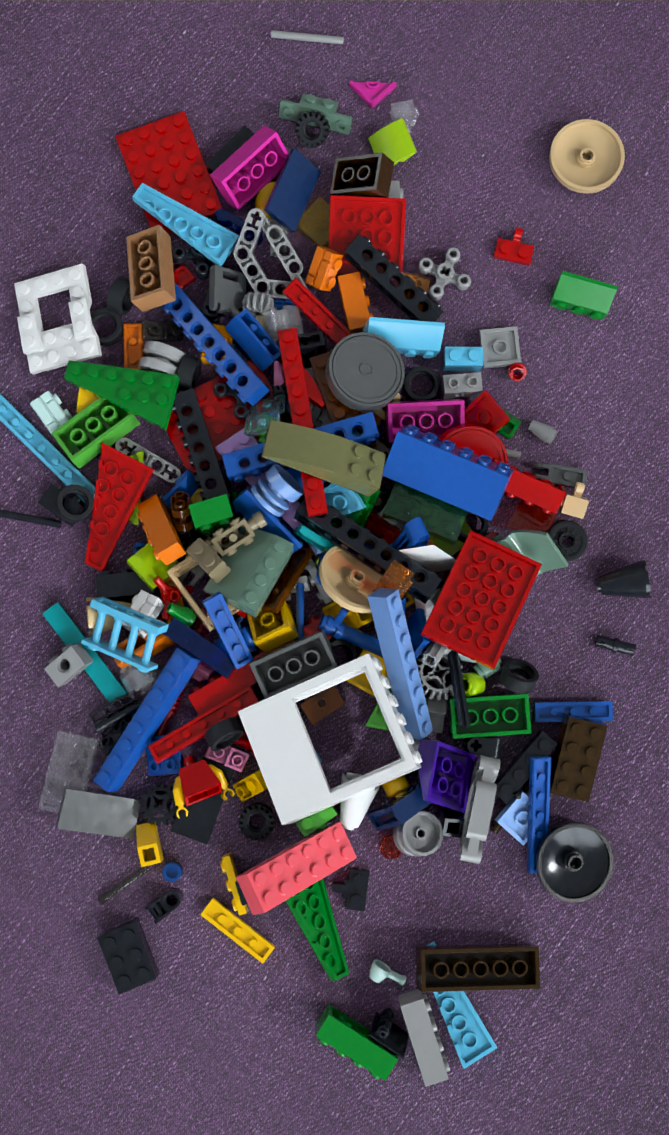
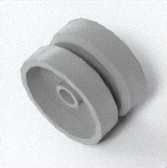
M147 341L143 350L146 356L140 359L138 368L144 371L177 375L178 367L185 353L161 342Z
M420 811L404 824L393 828V839L396 847L405 855L427 856L434 853L440 847L443 840V829L440 821L433 814Z

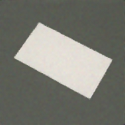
M435 545L399 550L433 572L452 570L456 559Z

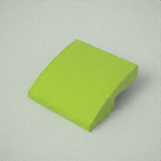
M402 118L383 127L368 138L374 154L384 153L394 162V165L398 162H405L417 152L405 121Z

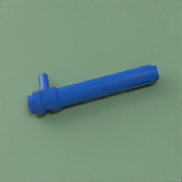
M342 607L336 617L324 614L320 619L318 629H324L326 634L329 633L333 638L345 640L383 658L377 638L357 630L343 621L349 612L348 609Z

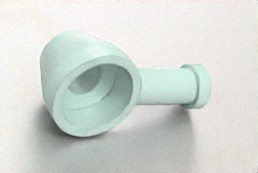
M375 959L370 968L369 977L376 983H380L386 977L398 982L402 986L406 982L407 977L405 975L392 971L387 964Z

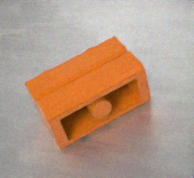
M317 246L305 283L322 291H331L336 283L337 271L342 266L343 255L330 248Z

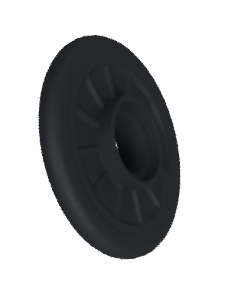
M563 520L555 523L549 529V536L567 562L577 560L586 551L588 544L587 534L578 523ZM563 536H569L572 539L570 546L563 545Z

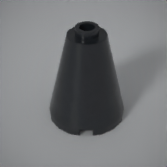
M640 560L599 576L600 580H596L598 592L602 591V595L651 598L648 571L645 569V566H647L646 561Z

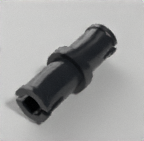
M600 635L596 637L595 647L611 650L612 653L620 652L631 656L635 653L633 650H636V644L619 641V638L611 639Z

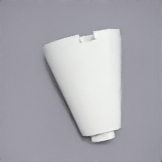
M343 773L341 777V784L346 783L362 775L357 773H347L345 776V774ZM380 786L340 802V821L343 828L354 830V828L359 827Z

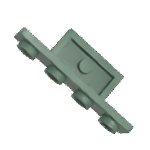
M303 94L299 103L281 100L279 118L297 122L306 112L319 111L321 115L324 114L326 116L325 119L329 121L328 125L331 131L347 135L350 134L353 119L351 116L336 113L339 102L315 97L312 94ZM309 122L307 124L310 126L319 127L318 124L315 122Z

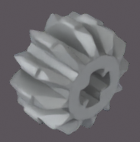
M249 292L244 296L242 308L243 310L247 308L255 318L256 316H262L263 319H268V317L272 316L274 310V299L270 295L263 294V292Z

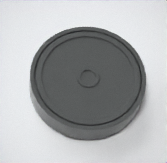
M366 332L354 333L340 340L329 355L325 370L326 380L333 395L345 406L364 412L379 410L388 405L400 391L405 376L404 364L397 349L383 337Z

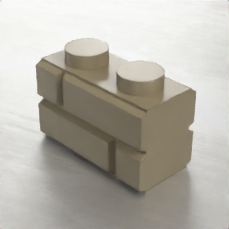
M198 538L186 550L216 583H219L231 571L227 564L201 538Z

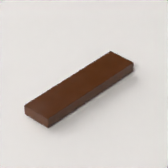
M301 547L291 555L261 609L263 611L274 613L280 611L314 554L311 548Z

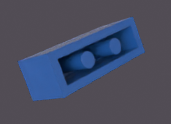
M247 308L236 315L225 327L262 372L281 356L278 344Z

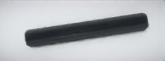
M452 650L447 656L458 723L460 728H466L470 726L459 654Z

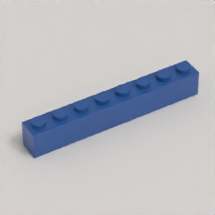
M176 648L93 779L106 792H118L201 662L198 657L188 650Z

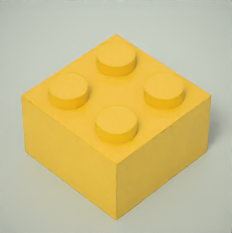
M286 601L278 613L261 609L256 618L247 614L253 641L264 653L299 637L291 608Z

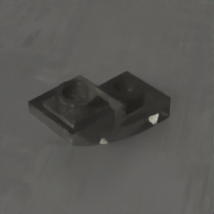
M144 320L142 322V341H182L183 327H179L174 321L164 320L163 322Z

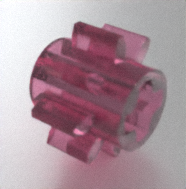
M206 657L203 658L192 677L199 682L203 681V679L208 681L215 670L211 666L213 661Z

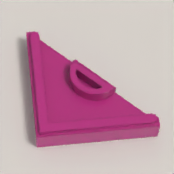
M350 81L349 86L373 109L396 88L397 83Z

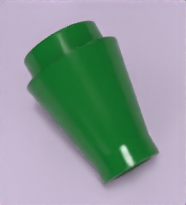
M173 602L166 609V612L183 626H191L197 616L192 608Z

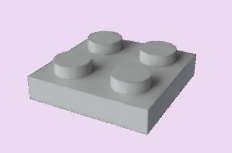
M517 326L479 331L480 346L483 347V368L510 366L513 363H521Z

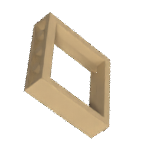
M223 537L222 542L228 543L229 539L227 537ZM208 540L205 543L211 548L210 544L213 542ZM188 554L182 562L173 564L174 566L167 573L207 629L211 631L215 627L210 617L204 614L178 579L198 565ZM227 603L232 615L239 611L238 608Z

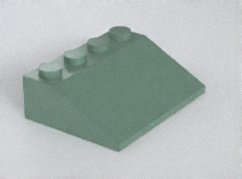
M240 527L238 531L244 533L246 529ZM258 529L254 530L256 534L253 537V542L247 546L241 544L236 547L238 550L236 553L229 557L225 554L222 557V560L231 569L230 573L219 583L210 578L204 588V592L210 595L221 592L226 603L255 618L290 559L294 546L293 543L277 535Z

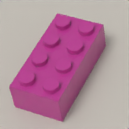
M263 126L212 172L210 177L225 201L232 207L240 210L281 172L289 154L278 133Z
M464 400L395 401L385 406V438L389 443L394 442L397 432L404 426H416L420 432L425 434L427 432L433 433L438 436V439L448 429L465 424Z

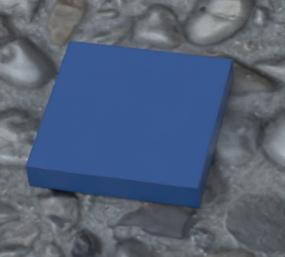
M417 608L407 621L415 659L430 642V639L421 635L426 624L425 612L421 608Z

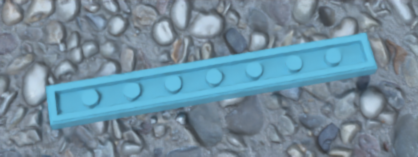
M0 394V421L66 486L74 484L85 487L91 493L94 501L95 486ZM75 493L85 503L84 499Z

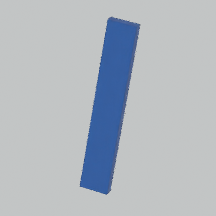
M548 755L530 757L527 872L529 874L536 873V852L541 840L549 832L551 757Z

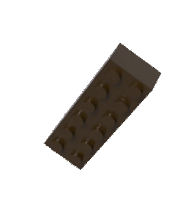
M532 943L416 946L417 989L421 992L540 989L539 947Z

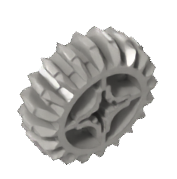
M443 655L440 660L448 667H442L438 663L436 667H430L431 672L423 676L425 664L421 658H417V667L424 695L428 693L429 700H432L435 695L437 701H440L441 695L444 700L448 699V694L453 697L452 683L449 687H445V677L450 674L448 656ZM437 672L438 674L441 673L442 675L439 678V676H435L434 673ZM427 682H434L439 689L431 687Z

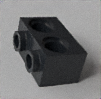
M322 331L298 335L303 364L310 363L309 358L326 353V344Z

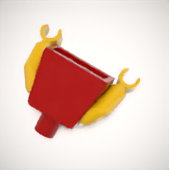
M187 756L183 759L182 762L185 767L179 769V776L175 778L173 787L175 805L178 806L176 810L178 818V812L181 809L185 810L186 817L188 816V810L183 804H186L187 807L221 793L223 800H227L225 796L227 791L234 797L235 793L227 787L229 784L222 770L212 764H208L205 760L195 762L193 756Z

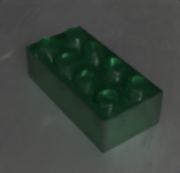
M395 481L382 518L405 526L410 520L421 517L431 537L454 545L468 511Z

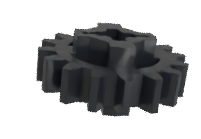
M155 783L153 785L154 789L146 788L148 794L141 795L145 799L144 801H139V804L143 806L139 811L145 813L143 819H149V824L152 825L155 822L156 826L160 827L161 822H163L165 826H168V820L175 822L174 815H176V810L178 809L174 801L173 786L168 785L166 788V784L161 783L160 787H158ZM159 792H166L164 795L157 794ZM157 799L163 802L162 804L165 811L159 807V802L157 801ZM158 814L164 815V817L160 818L154 816H157Z

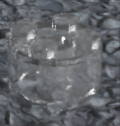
M286 305L283 306V310L278 311L277 307L263 313L264 328L275 342L279 341L278 330L296 327L298 335L304 334L297 306Z
M150 658L151 662L156 663L154 658ZM126 666L120 670V680L131 699H135L136 694L140 693L143 696L150 691L161 670L158 666V668L144 673L138 671L134 666Z

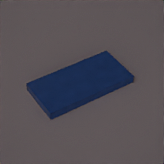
M295 148L290 150L264 208L267 214L290 233L295 232L321 174V171Z

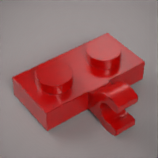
M516 227L512 241L498 238L493 258L530 266L534 246L520 243L523 229Z

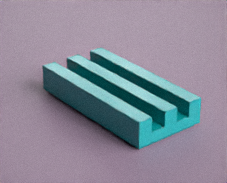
M303 525L296 527L293 532L294 535L323 552H327L335 546Z

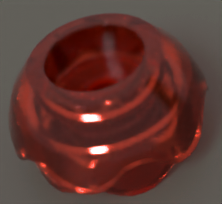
M393 834L386 835L381 839L379 851L386 859L400 857L402 852L396 847Z

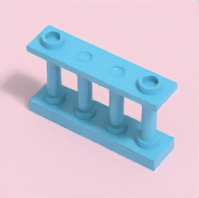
M103 596L92 599L90 607L97 610L98 617L93 636L82 639L81 643L88 646L90 650L100 651L130 664L140 672L147 673L158 668V664L151 662L150 657L156 636L167 632L169 624ZM107 614L113 616L115 620L109 643L100 639ZM122 622H127L131 626L126 650L117 647ZM139 629L146 630L148 634L142 657L133 654Z

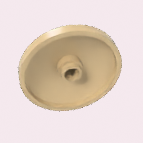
M592 119L577 120L564 126L555 136L549 152L550 167L556 179L566 188L586 194L596 193L609 187L619 176L625 160L624 146L618 134L605 123Z
M337 546L328 550L321 560L319 566L321 585L333 601L350 611L371 613L367 596L378 588L395 589V584Z

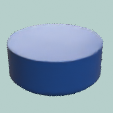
M176 861L168 862L162 869V875L168 882L177 881L183 872L182 866Z

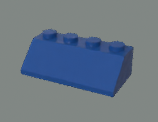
M250 485L232 500L233 510L238 515L243 514L247 520L251 519L253 514L260 511L268 524L263 528L259 527L257 529L277 535L293 543V553L303 546V539L294 535V530L281 517L273 515L260 504L253 495Z

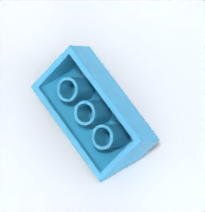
M369 317L363 332L383 337L397 349L399 354H404L406 357L420 355L423 358L429 359L436 357L440 352L445 323Z

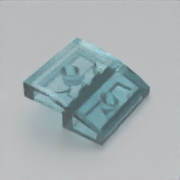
M280 394L259 400L254 406L251 405L246 417L244 435L250 437L265 433L268 430L270 420L280 421V414L285 413V395Z

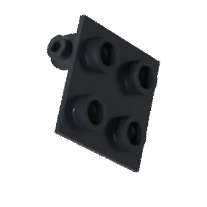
M391 1008L384 1009L381 1014L376 1012L369 1036L375 1042L389 1049L392 1054L398 1055L403 1059L409 1033L392 1023L394 1012Z

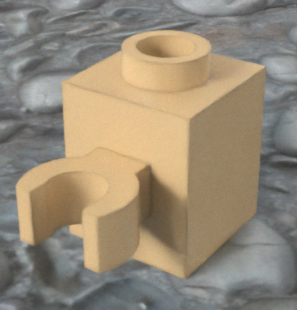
M576 482L573 494L566 492L559 508L561 513L581 519L584 518L589 503L586 497H582L585 489L584 483Z

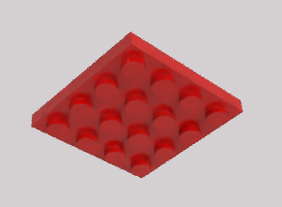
M331 195L329 248L343 254L359 234L362 237L366 236L372 242L371 245L375 249H380L386 255L385 258L389 262H394L402 273L406 199ZM362 253L363 259L370 260L368 253ZM342 257V266L337 271V274L359 272L349 261ZM377 265L376 270L379 273H384L383 267Z

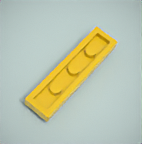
M215 898L211 899L200 914L262 964L275 948L274 944Z

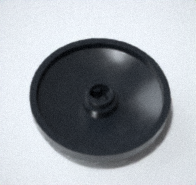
M567 822L551 829L541 840L535 857L536 873L543 887L554 897L573 903L583 902L598 895L609 882L614 865L612 848L606 837L596 828L582 822Z

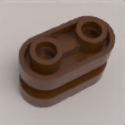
M184 491L175 492L170 498L175 529L179 532L189 531L194 527L188 506L191 504L190 496Z

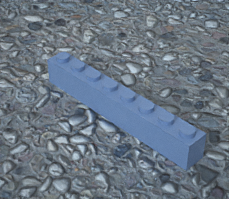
M378 588L367 597L391 691L399 704L396 708L400 714H403L407 725H404L406 731L411 733L413 739L423 740L433 731L399 590Z

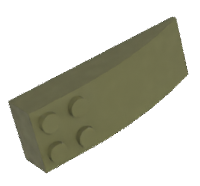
M270 420L262 457L363 495L371 496L380 489L386 454L334 434Z

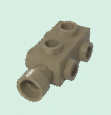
M260 511L253 514V517L249 520L245 516L241 519L237 517L229 522V527L226 529L221 527L213 533L211 538L213 543L210 546L216 554L220 553L221 556L226 554L229 557L238 551L236 547L241 544L247 546L253 542V537L256 534L254 530L268 524ZM244 527L246 531L244 533H240L238 531V528ZM227 537L229 542L223 543L222 538Z

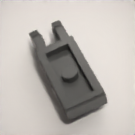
M534 463V468L548 470L547 476L534 474L538 480L545 478L555 485L560 484L569 488H575L576 482L584 483L585 485L587 470L552 463Z

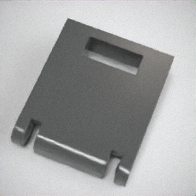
M214 265L210 267L209 309L235 317L243 311L242 303L246 295V276L244 273ZM223 275H224V276H227V277H231V278H233V279H232V280L225 279V278H223Z

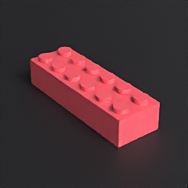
M340 821L309 835L236 876V879L252 915H257L271 910L355 860L357 857Z

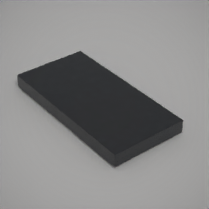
M198 756L196 762L205 760L208 764H212L222 770L230 785L234 769ZM221 793L187 807L186 804H183L188 810V816L186 817V811L181 809L179 811V818L177 815L175 817L171 832L208 844L224 801Z

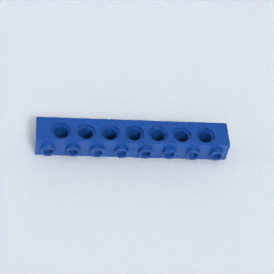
M175 283L176 301L165 304L162 308L168 315L172 313L174 316L172 320L179 327L183 326L184 330L182 332L190 340L192 338L195 340L193 345L200 352L204 351L206 353L205 359L211 365L214 363L217 366L215 368L216 372L222 378L225 376L228 379L226 381L228 386L232 390L237 389L239 392L237 396L243 403L249 402L254 406L270 390L188 295Z
M373 412L314 428L330 434L342 435L344 438L359 444L370 445L380 439ZM355 430L363 431L359 436L353 434ZM265 442L222 455L226 473L231 482H241L249 476H261L274 464L282 467L285 465L269 459L265 463L259 462L262 458ZM250 462L247 468H241L242 463Z

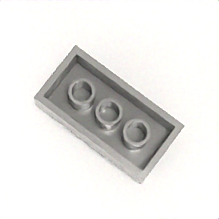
M416 989L398 995L425 1087L448 1080L447 1072L450 1071L445 1052L440 1053L444 1049L439 1033L434 1034L438 1030L433 1014H428L432 1010L426 993L422 994L420 990Z

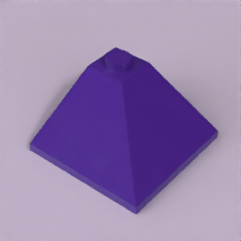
M420 740L418 752L423 762L420 763L422 768H419L418 772L423 800L465 813L475 755L440 741Z

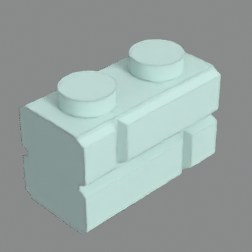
M47 391L32 401L30 405L49 432L52 433L70 420L72 415L67 409L63 410L60 404H62V401L56 393L52 395Z

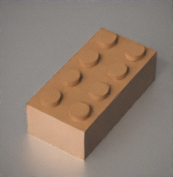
M160 225L127 236L131 302L144 312L176 301L170 235Z

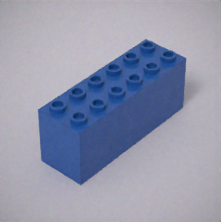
M413 425L404 426L397 432L382 476L487 520H492L514 471L510 469V465L503 462L495 463L491 457L483 454L478 456L473 453L472 449L467 447L461 449L455 446L454 442L446 439L444 441L437 439L438 436L430 432L426 434L420 432L419 428Z

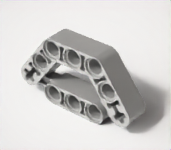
M258 208L251 209L246 217L233 254L254 292L262 293L258 290V284L265 282L268 288L263 294L274 298L288 299L284 294H278L276 288L279 284H284L287 287L291 283V281L268 279L253 254L262 230L291 280L293 281L296 277L308 289L300 275L303 272V263L284 230L278 225H271L262 210ZM259 212V216L262 218L261 221H256L255 226L259 227L258 230L248 227L249 223L253 225L255 221L252 215H256ZM274 228L280 231L278 239H272L270 236V232ZM248 230H252L255 234L252 241H247L245 238V233ZM283 245H287L290 248L288 256H282L280 253V248ZM242 248H245L248 252V256L245 259H241L238 256V252ZM292 262H297L300 266L297 273L290 271V264ZM251 265H255L258 269L255 276H251L248 273V268Z
M480 755L473 769L466 811L462 813L465 821L462 836L459 838L460 861L480 864L483 841L485 842L487 839L496 796L497 784L494 782L499 773L500 759Z

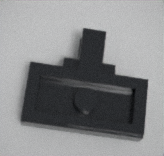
M350 868L349 879H344L343 883L333 882L332 892L342 893V897L346 898L345 909L365 911L369 870Z

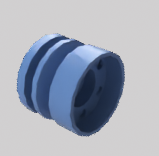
M274 464L266 472L267 480L260 478L258 484H254L251 487V491L265 509L273 515L281 517L284 514V510L290 508L288 501L295 503L304 494V490L286 469L278 464Z

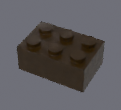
M384 153L335 158L329 194L336 196L388 198L394 162Z

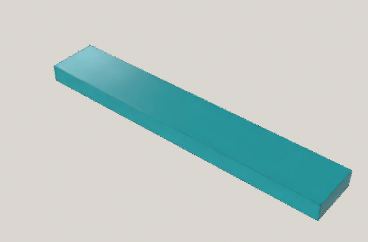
M59 602L42 613L66 646L71 643L72 645L81 643L82 639L86 638ZM82 644L94 660L84 670L106 699L111 702L117 697L127 695L128 692L99 654Z

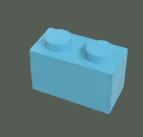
M445 347L443 351V371L480 372L483 367V347Z

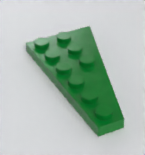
M71 360L68 361L64 375L66 381L84 390H88L96 396L104 398L125 411L138 415L147 422L154 423L167 431L180 380L178 375Z
M321 879L287 899L286 903L329 979L337 981L350 973L325 883Z

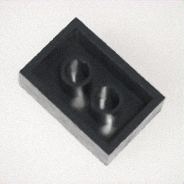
M138 917L106 930L97 937L119 995L157 979L160 972Z

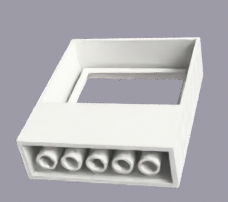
M368 653L238 711L282 825L292 824L422 768L420 763L423 761L420 753L414 750L412 746L415 743L411 733L406 731L404 725H407L403 714L397 711L398 701L395 695L389 692L391 685L388 678L382 675L381 670H383V666L376 656L373 657ZM365 672L401 759L330 789L296 702Z

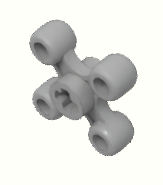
M457 248L448 249L445 255V262L440 265L434 264L427 257L419 261V271L422 274H432L436 278V283L429 289V296L432 300H440L444 294V286L449 283L455 284L462 291L470 287L471 278L467 274H457L453 269L454 264L460 259V251Z

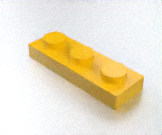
M232 853L223 855L220 865L223 873H227L228 880H226L228 891H232L234 897L232 899L233 909L238 911L240 916L248 912L247 904L243 906L241 904L235 884L238 873Z

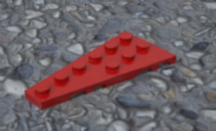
M105 443L101 445L102 452L98 466L99 472L98 479L96 480L93 514L85 557V564L101 572L104 571L155 470Z

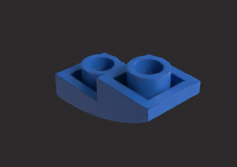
M188 469L175 480L176 486L162 498L163 502L171 507L170 498L178 491L188 493L191 498L199 487L194 473Z

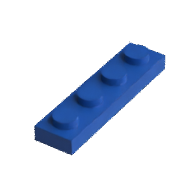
M217 592L202 600L234 667L239 669L253 661L254 659L222 593Z
M612 701L534 702V722H562L564 713L597 721H613Z

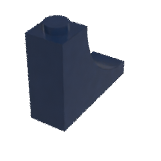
M420 783L393 801L372 810L367 816L375 829L380 831L404 824L431 804V802L423 800Z

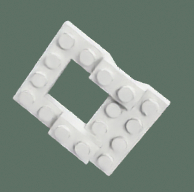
M84 264L14 283L20 314L17 317L22 349L23 353L27 355L31 374L34 375L67 366L69 360L81 362L102 356L99 337L91 320L90 307L92 299L86 266ZM69 289L71 302H68L72 324L43 331L38 298Z

